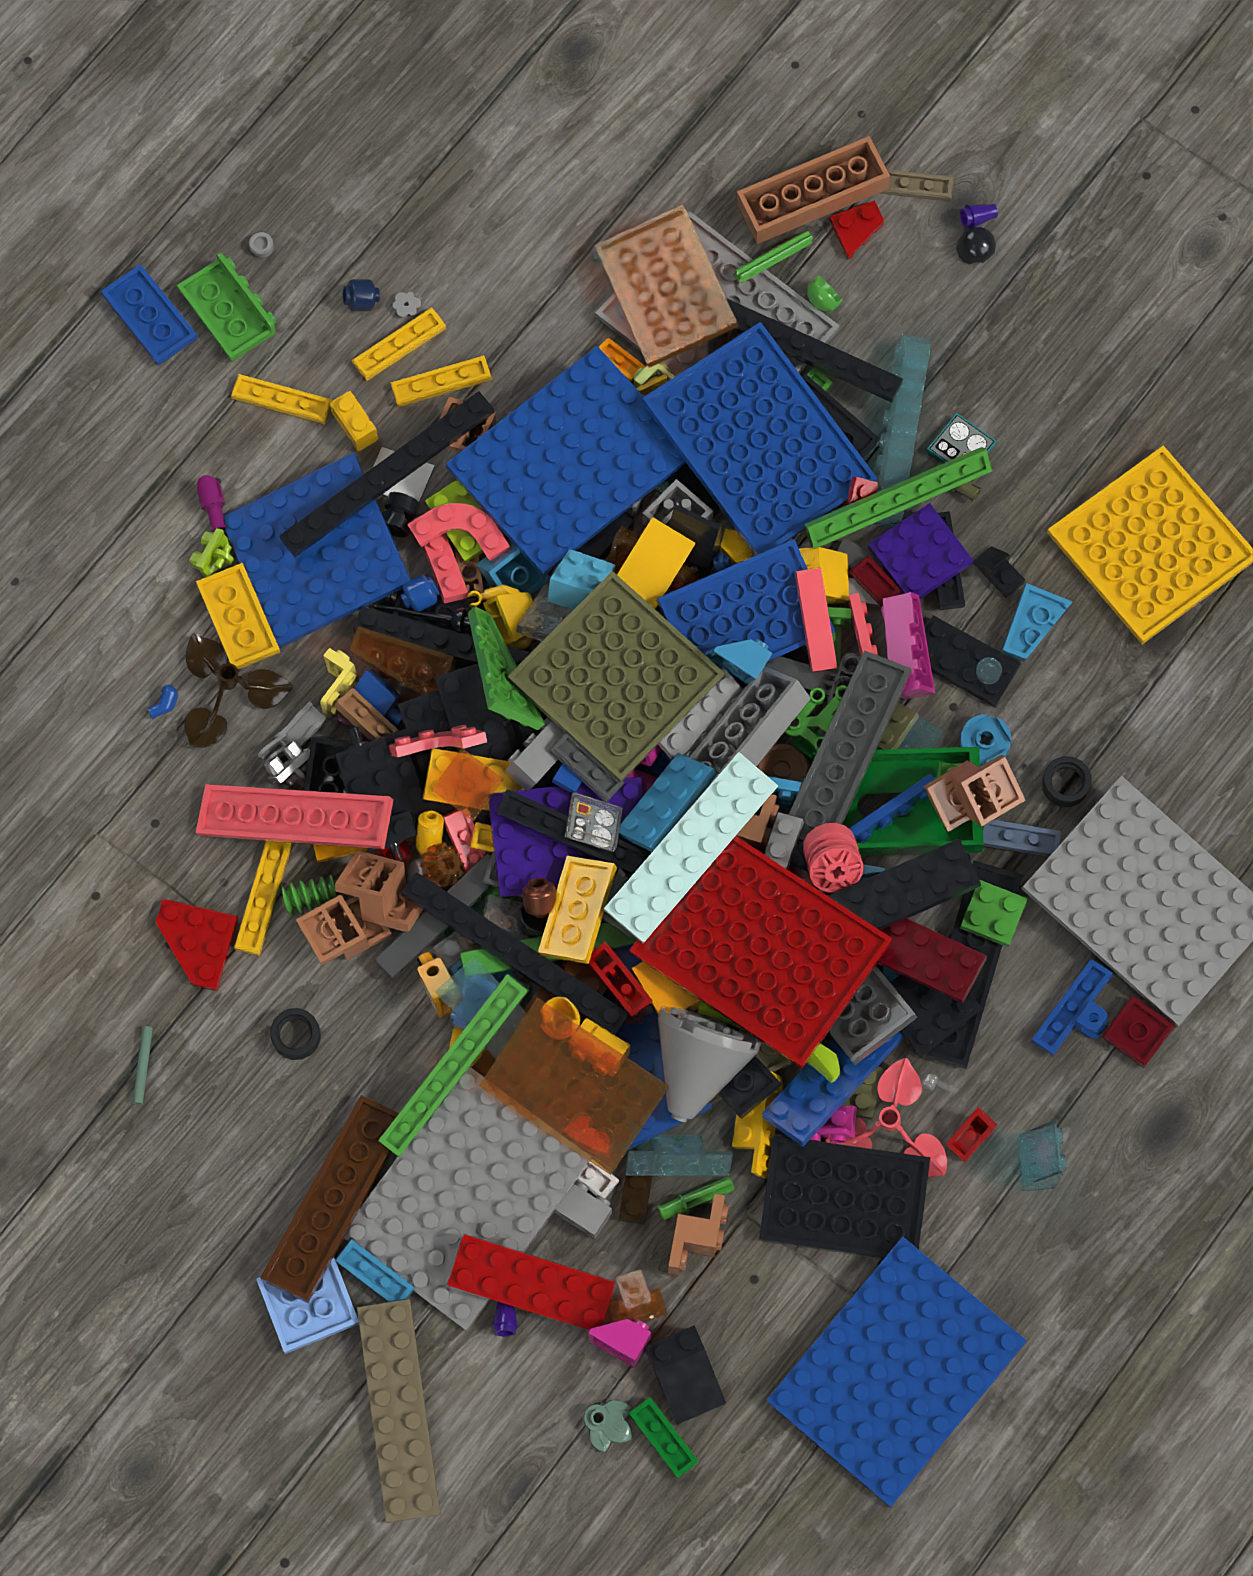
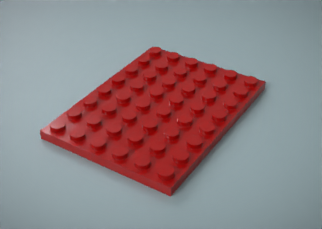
M735 836L647 940L642 943L637 939L629 951L666 978L800 1068H803L893 940L867 921Z

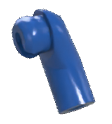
M165 685L162 688L160 702L147 707L152 719L174 709L178 698V692L174 686Z

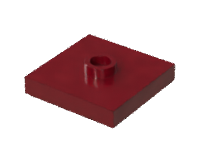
M1132 995L1101 1038L1145 1068L1175 1026Z

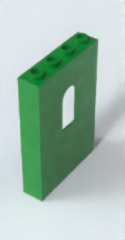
M979 747L876 750L842 825L851 828L865 818L857 808L858 801L864 795L902 793L929 774L936 778L939 762L956 764L964 763L968 760L980 767ZM929 799L926 801L919 800L913 804L914 808L909 812V817H894L893 822L883 830L878 828L871 833V838L866 842L857 843L861 856L924 854L960 838L966 853L983 852L984 846L983 826L969 819L948 832L944 830Z

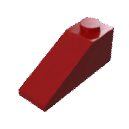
M606 942L602 943L592 952L589 964L632 1018L653 1002L627 966Z

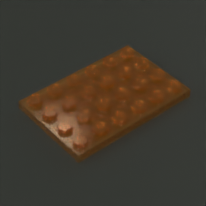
M684 204L595 245L649 368L739 327Z
M537 998L479 1087L612 1175L667 1092L669 1085Z

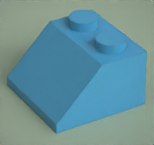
M510 539L507 540L511 547L509 550L491 561L486 556L476 564L492 588L507 585L518 589L520 593L528 592L532 595L550 581L549 575L542 576Z
M750 639L717 646L707 651L705 655L712 662L724 667L729 673L747 684L757 679L773 653L767 650L769 647L764 642L755 639V641Z

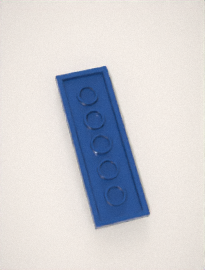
M898 1032L856 1065L853 1064L832 1038L825 1047L833 1051L838 1057L840 1075L836 1081L830 1083L820 1072L807 1064L762 1112V1118L803 1147L903 1040V1034Z

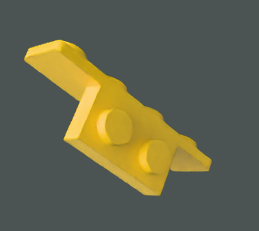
M772 1071L770 1072L780 1081L781 1086L744 1118L741 1119L736 1114L732 1147L736 1149H754L751 1172L762 1179L768 1178L773 1135H776L775 1127L762 1118V1112L783 1090L782 1077Z

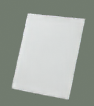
M382 447L374 466L395 451ZM423 464L386 491L384 495L388 496L390 492H401L415 498L419 502L435 465Z

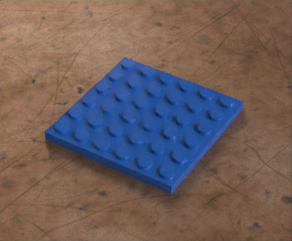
M354 452L223 516L227 535L239 563L244 565L279 649L360 610L361 606L366 607L403 589V584L411 580L376 499L295 558L279 539V535L364 474Z

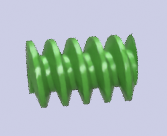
M332 874L329 876L328 883L321 876L319 877L318 885L311 878L309 879L308 887L305 886L302 880L299 881L298 889L294 887L292 882L289 883L288 891L282 886L285 907L290 916L294 914L295 907L302 914L304 913L305 905L312 911L315 903L319 907L325 901L328 902L337 897Z

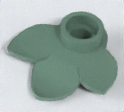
M611 1400L604 1406L594 1404L585 1410L583 1421L590 1430V1442L596 1449L606 1452L610 1441L623 1443L631 1440V1429L624 1420L631 1412V1407L624 1402ZM595 1413L601 1415L599 1423H596L593 1419Z

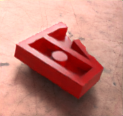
M875 200L830 216L831 225L847 260L851 259L860 246H864L869 241L870 236L884 225V219Z

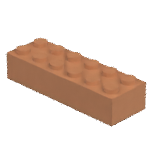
M870 136L737 191V205L756 243L759 244L889 189L890 175Z

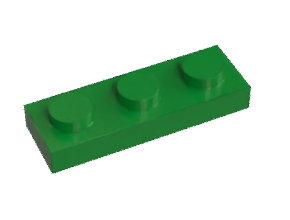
M651 1397L629 1413V1416L677 1479L699 1463Z

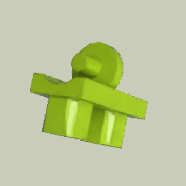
M216 528L215 532L205 531L201 538V544L206 548L203 553L193 552L189 559V562L200 570L205 577L215 574L217 569H221L223 563L232 564L234 559L229 554L232 549L230 539L219 528Z

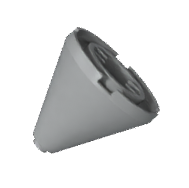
M663 1006L658 1015L667 1108L672 1113L671 1117L673 1119L686 1122L687 1119H693L758 1053L761 1041L741 1029L736 1031L726 1026L727 1023L675 1007H671L668 1013L666 1012L667 1007Z

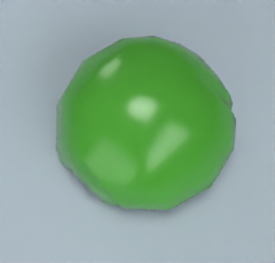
M817 276L808 285L807 297L809 302L820 311L832 312L842 302V298L820 276Z

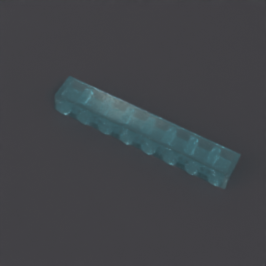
M902 335L901 344L896 343L894 358L899 359L898 365L892 366L891 373L903 378V384L891 403L890 410H885L883 425L888 426L886 433L881 432L879 447L884 448L883 456H877L875 470H880V474L876 481L878 483L876 493L910 477L932 339ZM904 510L871 525L893 528L902 522Z

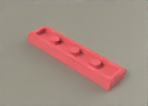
M821 568L796 571L795 578L811 672L836 669L837 662Z

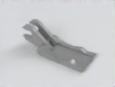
M309 701L293 720L275 736V740L259 752L258 757L266 758L279 745L283 747L289 741H295L302 748L327 721V718ZM282 747L271 754L266 762L273 756H277L279 759L285 754L281 751Z

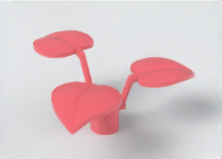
M903 1058L892 1064L882 1074L878 1082L877 1089L880 1099L884 1102H893L890 1107L881 1110L879 1114L880 1121L876 1122L867 1131L865 1122L856 1117L855 1139H845V1143L830 1142V1139H826L825 1142L872 1149V1142L868 1136L872 1135L879 1127L886 1131L898 1130L905 1141L911 1146L904 1151V1154L931 1157L928 1178L944 1176L947 1171V1156L940 1141L930 1134L923 1133L913 1142L900 1125L901 1117L896 1109L897 1104L909 1106L919 1099L922 1092V1084L918 1074L909 1060Z

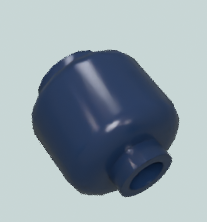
M352 279L343 287V303L351 311H371L375 306V302H379V288H375L373 281L370 279Z

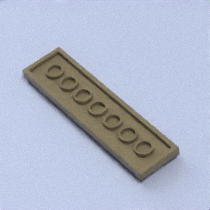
M411 1300L357 1307L386 1523L440 1515Z

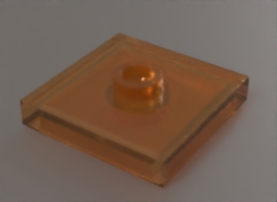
M461 748L431 791L474 821L504 779Z

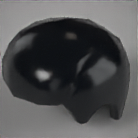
M972 227L966 230L958 239L956 250L959 257L968 264L974 262L984 263L995 253L996 241L994 235L989 230H986V228Z
M522 904L516 914L517 927L524 935L530 938L543 936L549 916L545 918L532 916L525 911L524 904Z

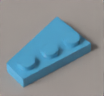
M1026 583L1001 653L1024 662L1072 604V601Z

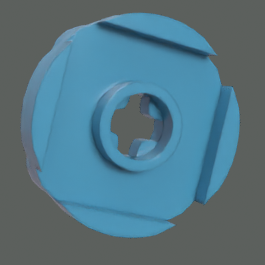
M983 714L975 716L967 721L960 735V747H979L980 766L999 755L1006 757L1010 749L1011 732L1006 723L997 717L995 719ZM981 735L992 738L990 745L986 746L980 743Z

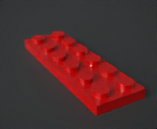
M463 1233L447 1286L590 1330L602 1326L616 1282Z

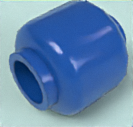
M418 575L403 584L404 594L400 596L407 609L413 607L416 612H421L437 603V595L440 593L431 577L426 578L424 575Z

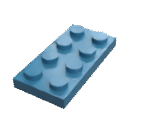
M677 753L617 828L616 832L620 837L653 852L685 815L717 773L712 767Z

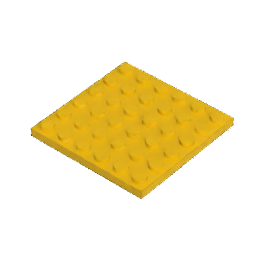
M1164 446L1146 457L1047 530V534L1142 645L1253 563V548Z

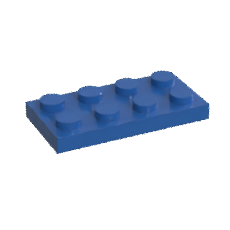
M141 264L101 291L104 299L158 366L198 339L195 331Z

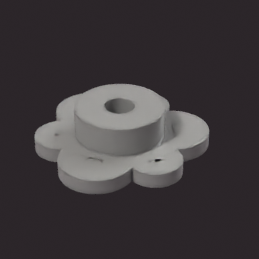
M399 292L396 294V301L393 303V308L397 310L398 316L402 318L407 317L408 314L414 316L417 312L416 309L421 306L420 299L416 298L413 292H408L407 294Z

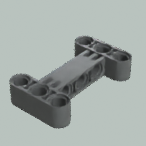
M855 653L846 654L842 658L837 672L830 670L811 672L809 664L780 656L768 661L765 667L797 679L809 696L814 688L823 689L825 692L824 702L828 704L834 698L835 691L839 686L845 685L848 687L855 671H848L846 667L849 665L857 666L861 657ZM733 677L737 683H744L737 677ZM815 693L813 698L819 700L822 698V694Z

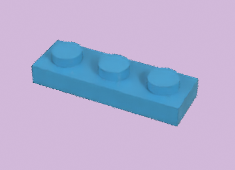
M352 1239L335 1260L389 1302L407 1300L415 1288Z

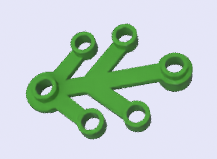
M841 685L836 689L834 698L818 716L808 717L816 705H820L825 701L824 690L814 688L810 692L811 699L795 717L799 724L795 727L789 725L784 732L789 736L801 735L818 752L817 744L823 741L824 737H818L809 728L819 727L825 733L827 732L834 717L833 714L842 700V697L838 694L842 690L846 691L847 686ZM815 693L822 694V698L819 700H815L813 698V695Z

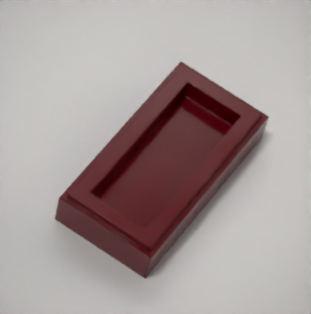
M869 555L850 570L849 574L881 608L883 606V598L902 594V590Z

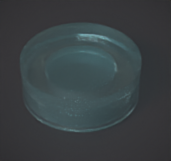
M987 657L978 663L976 675L982 683L993 684L1001 677L1002 666L998 660Z

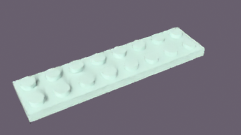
M738 752L603 910L640 942L644 943L775 791L778 785Z

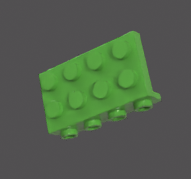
M220 252L216 255V261L178 284L177 288L231 362L275 335L276 329L274 324L277 321L269 310L265 312L262 308L263 302L258 294L250 292L248 289L250 286L246 278L242 274L238 276L234 270L236 266L229 256L225 258Z

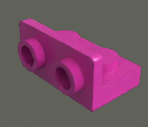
M841 1106L810 1140L821 1142V1139H830V1142L845 1143V1139H855L857 1108L855 1106Z

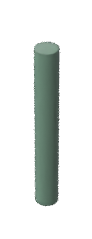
M148 1026L142 1027L133 1104L143 1105L153 1031V1028Z

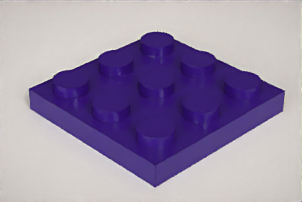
M930 503L868 543L869 549L895 584L902 590V593L912 592L919 595L920 599L973 564V559Z

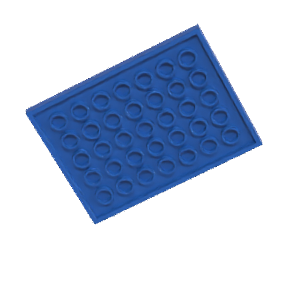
M761 322L655 389L641 400L642 404L755 556L786 543L805 530L804 524L829 514L847 501L852 477H859L874 482L878 480Z
M596 346L448 461L446 468L539 573L545 576L561 563L569 549L574 551L579 549L685 465L686 462L642 404L641 400L644 396L605 353Z
M902 1237L769 1396L766 1402L891 1507L1027 1340L907 1239Z

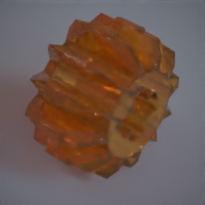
M446 843L430 846L427 852L421 856L425 862L421 863L419 867L424 868L426 871L423 877H430V881L438 884L439 887L455 884L458 881L457 878L464 874L460 868L465 863L459 860L462 853H455V846H447Z

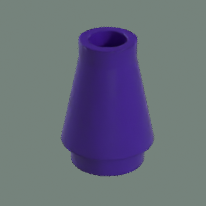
M995 204L966 205L965 208L960 210V220L965 228L976 227L998 216Z
M497 1301L492 1328L495 1329V1335L502 1337L513 1336L519 1327L514 1306Z

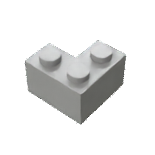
M677 479L642 513V524L647 527L652 517L669 526L675 505L713 522V510Z

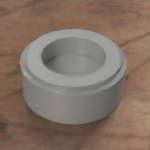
M259 232L254 234L249 240L250 251L255 257L265 258L273 252L274 244L269 234Z

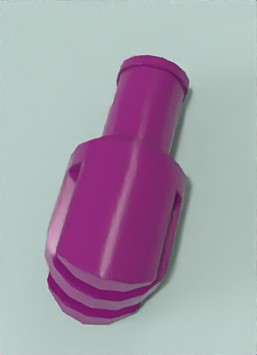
M203 475L197 481V493L201 509L208 513L212 532H215L216 528L225 530L226 525L222 512L225 500L221 485L214 477Z

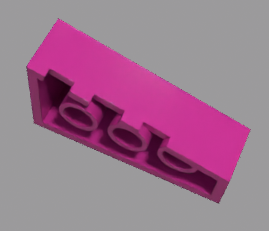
M910 592L883 598L881 612L885 620L888 660L909 667L912 670L900 698L908 700L935 694L919 595Z

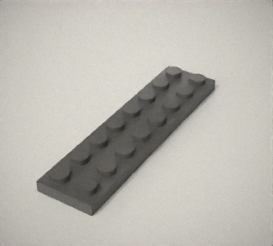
M864 650L790 810V816L801 818L804 821L798 841L803 843L807 834L822 824H843L912 673L911 668Z

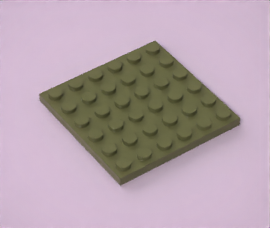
M612 571L507 676V680L560 729L572 736L621 783L725 676V673Z

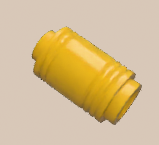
M426 811L421 813L418 818V835L416 836L415 846L418 852L425 857L435 856L441 849L444 818L438 812Z

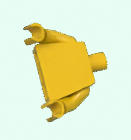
M507 585L486 589L484 593L471 591L467 597L476 596L479 599L478 602L469 604L471 608L474 606L478 607L481 601L486 600L483 603L486 612L492 615L507 646L521 650L529 647L536 635L535 629L541 626L539 616L545 612V606L540 600L533 602L530 593H520L518 589Z

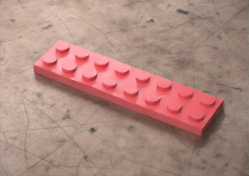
M205 784L196 834L208 837L384 849L394 799L390 796Z

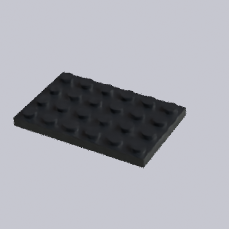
M773 1135L759 1241L885 1259L900 1239L904 1237L919 1250L931 1157L809 1140L802 1147L790 1137Z

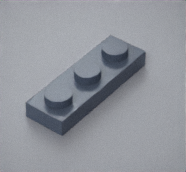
M992 820L983 826L984 846L1049 857L1060 843L1061 831L998 820Z

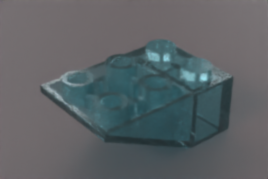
M1057 1121L1048 1122L1019 1134L1017 1147L1022 1191L1054 1189L1057 1182L1060 1181V1177L1063 1176V1170H1066V1159L1064 1154H1060V1144H1063V1133L1061 1128H1057Z

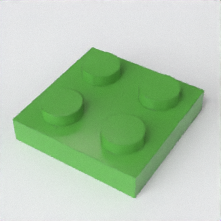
M980 880L981 886L975 889L960 929L1009 947L1028 898Z

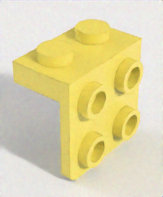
M331 648L323 656L328 672L337 677V679L320 701L324 716L330 718L332 714L336 715L339 713L334 707L336 701L358 684L355 666L349 661L350 658L342 651L337 650L335 652Z

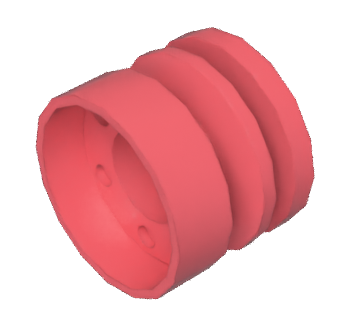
M825 823L815 827L807 834L803 841V854L810 878L817 888L834 893L854 885L860 880L863 874V861L854 834L849 828L838 823Z

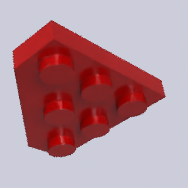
M162 899L156 925L192 986L218 991L238 917Z

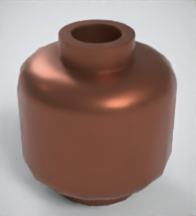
M545 878L529 880L522 889L525 911L537 918L549 916L556 901V889L553 883Z

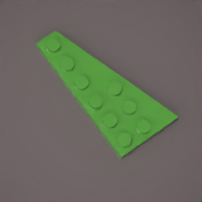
M474 606L468 612L488 709L503 715L509 720L518 721L525 727L529 726L539 730L545 722L538 708L507 680V676L517 666L492 615Z

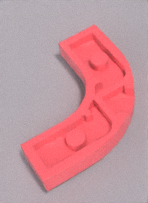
M451 503L441 505L407 524L421 547L444 533L452 530H462L471 534L476 539L489 561L511 548L495 522L482 510L467 504Z
M466 725L451 728V731L434 733V730H425L418 733L419 737L410 739V736L399 737L395 739V743L387 745L391 756L401 757L437 747L455 746L464 749L486 743L487 738L485 732L476 730L475 727L467 728Z

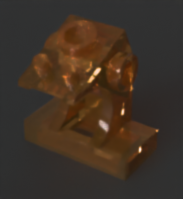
M642 1270L616 1277L622 1299L608 1305L613 1322L625 1319L633 1322L635 1319L646 1322L667 1315L660 1289L648 1291Z

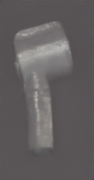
M928 1074L921 1082L922 1088L929 1092H933L936 1086L956 1094L959 1090L958 1087L940 1081L934 1074Z

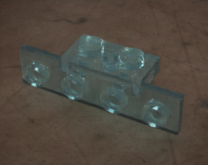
M663 1134L649 1140L651 1151H629L625 1171L626 1176H729L733 1153L728 1151H706L702 1136Z

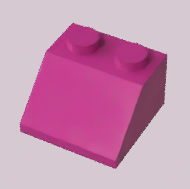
M625 1319L592 1328L588 1336L590 1343L636 1368L645 1352V1346L651 1342V1332L648 1330L649 1326L638 1319H635L634 1322Z

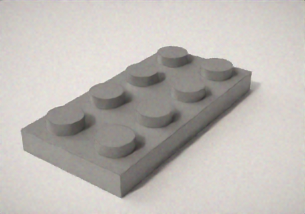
M718 666L725 673V676L658 744L671 760H673L677 753L690 757L743 691L724 667Z

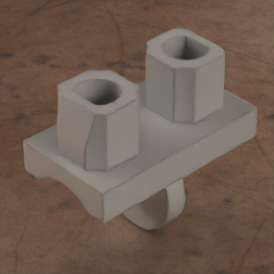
M289 741L281 749L288 758L285 763H282L277 756H273L264 764L270 774L267 780L271 785L275 782L281 784L287 777L289 778L285 782L289 786L294 782L299 785L305 783L306 777L304 773L307 771V766L303 763L309 758L310 750L309 748L302 749L295 741Z

